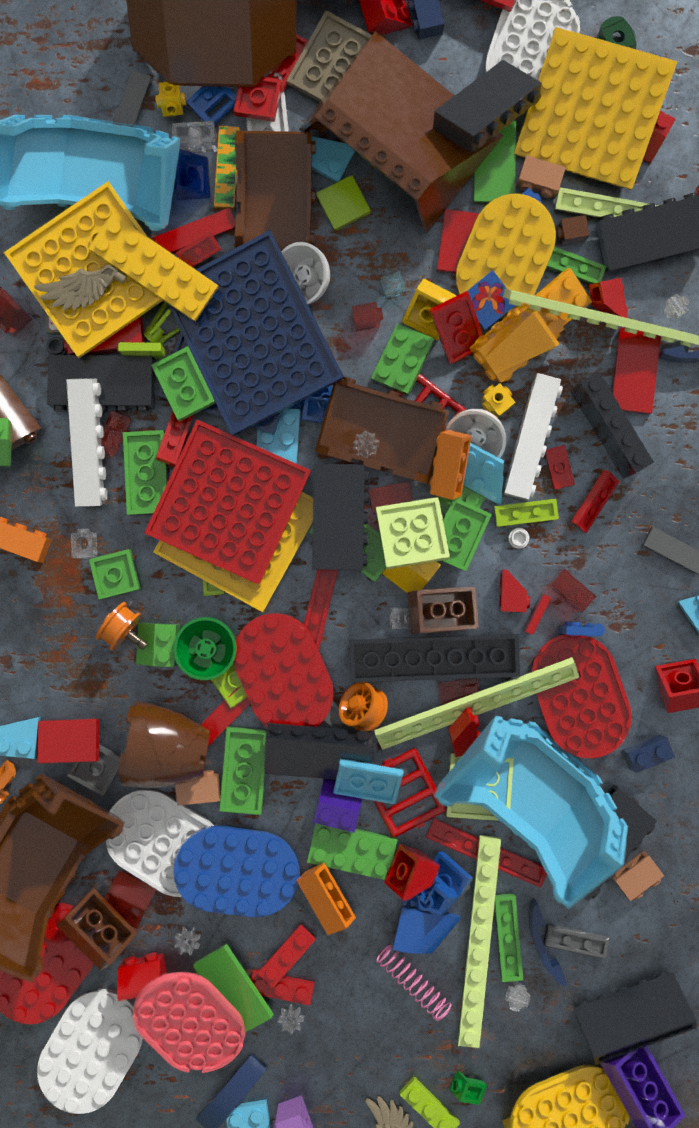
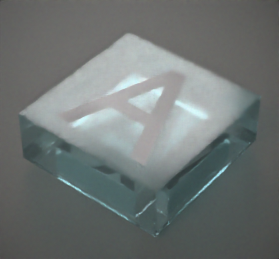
M400 272L380 278L386 299L406 293Z

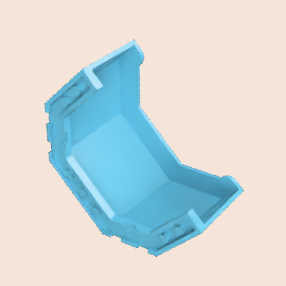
M13 115L0 120V206H3V209L15 210L16 206L54 203H57L60 207H70V205H74L109 181L134 218L145 222V225L149 226L150 230L160 231L169 222L180 138L172 136V139H169V134L160 130H156V133H153V128L149 126L118 123L122 125H115L113 123L116 122L71 115H61V118L52 119L51 115H34V118L25 119V115Z
M495 716L438 785L434 797L442 805L449 807L455 803L481 805L490 811L498 821L508 826L515 835L527 842L532 849H535L553 885L555 899L568 909L623 866L628 826L624 819H619L616 815L615 810L617 807L609 793L603 792L601 788L603 782L600 777L576 756L563 750L554 741L552 736L535 722L523 724L522 720L510 718L508 721H505L502 717ZM507 758H514L511 807L509 809L506 807L509 762H505ZM496 772H498L500 776L499 783L495 786L486 785L487 783L494 784L497 782L498 776ZM489 790L494 791L498 795V799L493 793H490Z

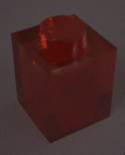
M376 302L352 306L356 332L380 327L383 313L381 307L377 308Z

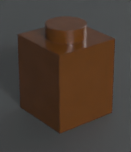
M586 215L561 219L558 227H556V238L560 240L561 246L583 243L589 237Z

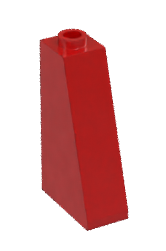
M143 315L85 355L120 353L118 351V343H146L145 336L143 335ZM64 340L66 353L76 355L66 340Z

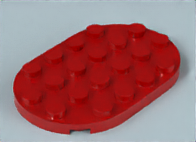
M266 614L250 621L241 630L236 639L237 650L234 666L256 717L265 727H267L268 723L318 727L331 709L334 691L331 677L312 634L302 622L285 614Z
M564 634L555 637L547 642L536 655L532 672L573 658L579 678L536 693L549 733L563 750L572 755L582 758H598L608 755L624 742L632 720L631 707L615 661L602 643L589 636Z
M57 903L55 905L53 915L48 919L41 952L43 968L32 983L0 971V1012L7 1018L23 1024H37L51 1019L61 1011L94 966L92 961L56 925L73 907L72 905Z

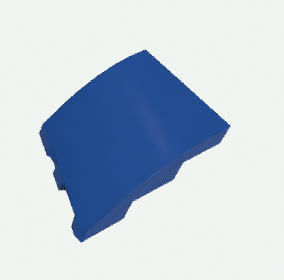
M329 386L287 409H300V421L322 424L332 387Z
M443 851L438 852L434 859L440 867L432 886L407 901L403 900L402 904L404 906H412L418 908V910L430 911L432 914L441 916L466 890L473 877Z
M402 906L392 948L395 951L414 954L433 953L459 922L461 915L445 912L439 916L432 914L430 911Z

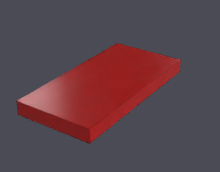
M621 327L618 333L612 393L624 412L651 415L661 336L656 335L655 338L643 336V331L638 330L637 334L624 331L625 328Z

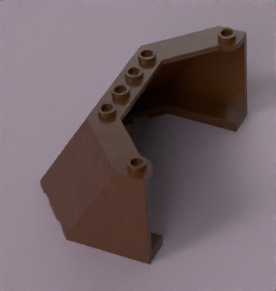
M126 0L132 49L138 55L140 54L144 57L146 62L157 73H161L165 80L174 86L254 87L265 74L269 75L281 65V62L286 57L290 58L296 53L298 0Z
M42 773L36 777V783H28L19 791L20 795L18 797L12 796L9 798L0 812V971L31 983L41 973L43 968L41 952L48 919L53 915L54 907L58 900L64 896L65 888L69 881L75 877L76 869L80 862L86 858L87 853L107 839L118 837L125 823L115 814Z

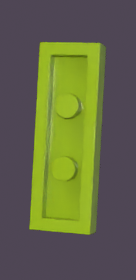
M556 499L494 506L496 527L559 519Z
M414 1076L399 1091L400 1096L433 1128H457L460 1125L459 1119Z

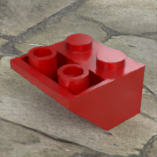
M359 0L368 32L374 33L376 31L380 35H385L412 26L410 12L405 0Z

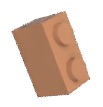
M526 155L516 187H519L524 192L530 188L533 192L539 193L544 198H555L566 167Z
M213 770L204 771L203 778L175 784L177 806L219 802L221 799L219 773H214Z
M643 851L614 872L613 880L624 895L632 901L643 896L644 891L649 887L658 885L664 875L651 857Z

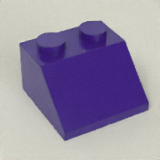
M324 779L313 823L355 833L362 798L334 794L336 780Z

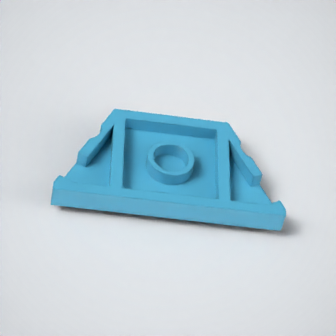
M471 442L463 485L500 505L503 498L504 460Z

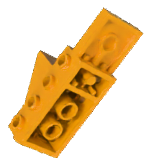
M566 268L534 295L584 308L592 302L571 268ZM522 303L521 306L511 310L502 321L494 324L489 332L475 341V344L470 347L474 353L473 357L486 370L485 374L490 380L501 383L506 382L513 376V372L526 366L529 359L559 345L557 338L560 336L559 333L564 330L563 326L571 320V318L567 317L568 313L561 312V315L558 316L548 313L549 309L542 307L541 311L528 308L529 304Z

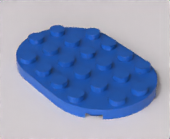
M209 826L198 830L182 843L174 861V880L181 896L193 907L214 913L247 917H264L274 914L285 907L293 898L298 887L296 880L300 877L298 859L293 849L284 839L270 832L235 827Z

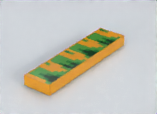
M219 126L214 195L215 209H227L230 207L231 210H235L238 171L236 170L235 136L236 131H240V127Z

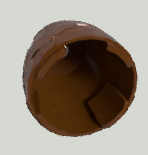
M136 701L134 706L129 707L127 723L130 724L126 751L122 752L118 768V775L120 780H122L123 786L143 788L165 787L203 778L210 734L208 729L186 716L165 707Z

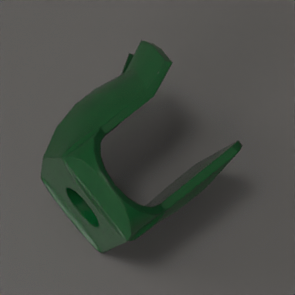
M614 16L605 20L601 24L596 36L597 39L636 49L637 46L635 31L621 16ZM616 32L623 39L620 43L613 40V34Z

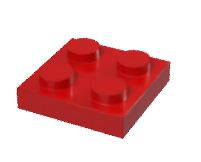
M262 77L260 82L254 87H238L234 115L275 122L282 80Z

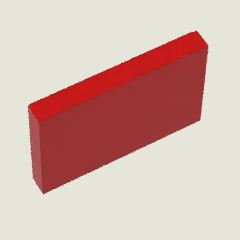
M445 209L437 266L438 272L456 274L459 260L480 213Z
M465 291L429 309L445 356L450 365L473 354L470 347L475 344L479 337L483 336L470 294Z
M99 719L38 721V763L99 761Z

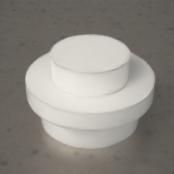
M523 528L513 529L508 536L510 545L517 549L525 547L529 542L528 532Z

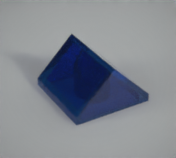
M179 149L174 181L175 191L179 200L210 198L208 157Z

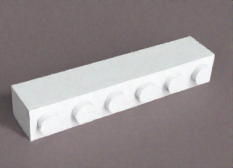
M537 373L533 378L502 493L504 496L527 501L530 497L534 496L536 485H533L535 477L538 478L541 471V465H538L540 457L543 458L547 448L544 445L545 438H549L552 426L549 425L550 419L555 417L557 411L555 401L556 398H560L563 386H560L561 379Z
M67 379L75 506H101L107 500V489L104 488L103 480L106 479V469L102 467V459L105 457L104 447L101 446L103 426L100 425L99 417H102V406L98 403V396L101 395L100 383H97V379Z

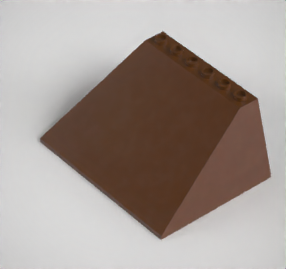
M376 31L299 128L301 132L317 130L321 135L328 128L415 199L418 214L421 218L422 223L419 227L426 233L429 232L445 209L448 208L504 136L499 132L496 136L486 141L482 147L470 153L434 130V111L455 95Z

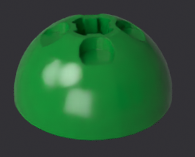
M209 617L197 618L186 623L176 635L173 647L174 657L179 668L186 675L198 680H212L227 672L234 662L237 650L235 637L228 626L217 619Z

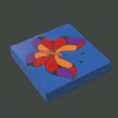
M493 270L467 291L470 294L479 324L484 330L515 306L509 304L510 299L503 297L504 291L507 288Z

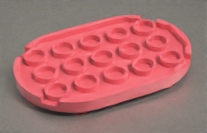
M180 972L164 974L148 983L135 1000L133 1019L136 1030L155 1051L178 1070L188 1073L190 1070H202V1073H207L220 1069L234 1060L243 1048L245 1026L242 1016L218 989L202 976Z

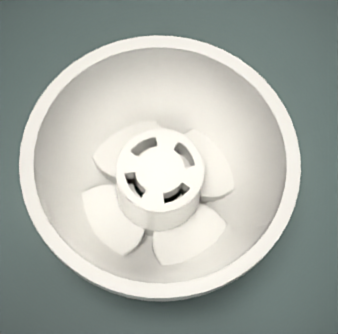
M296 242L285 247L281 252L307 304H312L322 297L329 285L330 267L328 261L318 248L309 243Z
M469 409L462 411L450 420L445 431L452 430L472 435L471 442L499 458H501L505 450L506 433L504 427L495 415L486 410Z

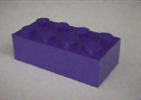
M648 1046L600 1063L636 1128H674L686 1116Z

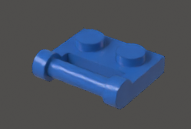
M202 86L186 103L204 122L206 127L212 131L216 124L235 107L237 96L229 87ZM227 97L229 101L214 115L209 117L207 113Z
M565 622V626L559 625L558 634L602 636L605 633V627L599 623H587L582 627L581 622Z

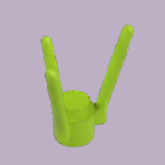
M167 302L162 304L154 319L143 333L151 343L159 342L162 345L167 339L180 332L178 327L162 336L164 331L160 326L171 313V310L168 309L160 318L168 305Z

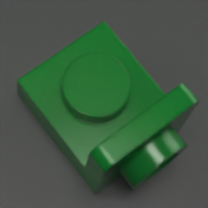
M456 1071L451 1082L450 1092L460 1102L480 1105L487 1084L483 1080L466 1078L460 1071Z

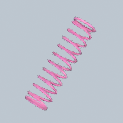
M388 945L377 957V963L380 962L381 967L386 966V972H392V978H398V984H403V989L409 990L410 996L415 995V1001H421V1007H427V1013H433L432 1017L435 1021L443 1019L451 1009V1003H446L442 1006L446 998L441 999L433 1011H428L429 1006L437 1000L440 992H437L426 1006L422 1005L423 1000L434 990V986H431L426 991L422 999L417 1000L418 993L427 986L428 980L423 982L416 993L411 994L412 988L421 980L422 975H419L410 987L405 988L406 982L416 973V969L410 972L406 980L399 982L401 975L408 970L411 963H408L399 975L393 976L395 969L403 963L405 957H402L393 969L387 970L389 964L398 956L399 951L386 964H381L393 949V945ZM449 1005V1008L441 1016L437 1017L442 1009ZM441 1007V1009L437 1012L436 1016L434 1017L435 1012Z

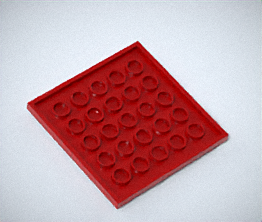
M196 420L144 533L260 585L311 474V470L200 420Z

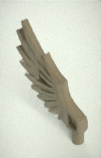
M106 265L104 268L93 272L79 269L73 274L59 277L61 281L35 285L34 288L39 291L49 292L40 296L42 300L57 299L52 304L54 308L64 305L63 310L65 311L71 306L73 310H76L80 305L82 308H86L87 304L93 305L95 300L99 301L100 296L104 295L105 288L108 289L114 279L124 284L127 277L114 267Z
M377 1096L379 1106L374 1101L366 1098L365 1102L378 1122L375 1124L376 1128L413 1127V1121L408 1123L409 1114L405 1113L403 1116V1106L399 1105L397 1110L393 1099L390 1100L389 1109L386 1102L380 1096Z

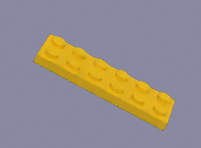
M113 213L89 246L91 252L195 322L219 288L216 283Z

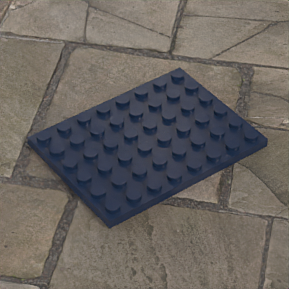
M271 230L196 269V271L219 286L196 322L168 304L232 436L251 428L345 378Z

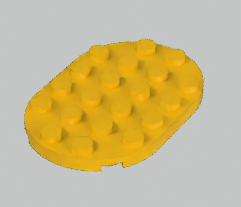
M507 194L494 199L484 207L474 223L457 266L456 286L459 294L468 291L492 270L507 289L530 295L535 294L552 255L556 240L553 219L543 204L527 195ZM515 305L512 309H510L506 314H504L499 319L505 318L511 310L517 308L518 306Z
M581 1065L538 1082L524 1091L514 1105L509 1128H625L626 1124L629 1123L630 1116L604 1069L595 1065Z

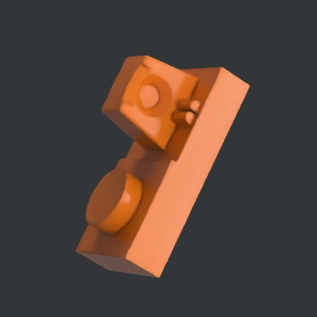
M6 760L0 767V804L9 795L8 790L4 787L7 783H11L16 775L14 763Z

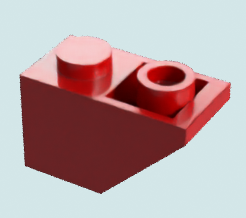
M622 278L589 285L593 307L600 312L628 318Z
M471 707L466 708L449 727L450 740L455 757L463 756L480 735V731L476 730V728L480 727L477 715H473Z

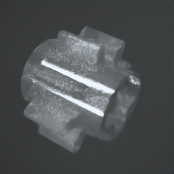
M677 293L664 302L666 308L663 312L667 318L673 316L676 320L689 311L686 306L690 304V301L685 295L680 297Z
M364 431L360 435L356 434L353 448L357 449V455L361 454L366 456V458L372 453L376 455L379 440H375V433L372 434Z
M183 927L182 935L180 933L176 934L175 938L179 941L175 943L174 948L179 947L181 955L183 952H188L189 955H192L193 948H199L200 944L196 941L201 936L195 934V928L187 930Z
M516 982L515 987L509 986L507 988L505 1002L509 1003V1009L520 1012V1008L526 1009L528 1007L530 993L526 992L525 985Z
M290 1004L287 1010L281 1009L282 1016L278 1017V1023H283L282 1032L287 1030L292 1035L294 1030H301L300 1023L304 1022V1016H299L300 1007L295 1009Z

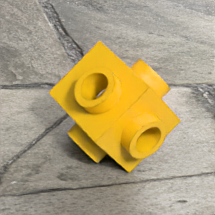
M168 82L159 83V95H156L157 108H161L163 117L183 115L186 97L185 92H181L180 86H174Z
M500 383L496 387L493 384L483 392L485 395L481 399L483 408L497 418L516 403L511 397V391Z

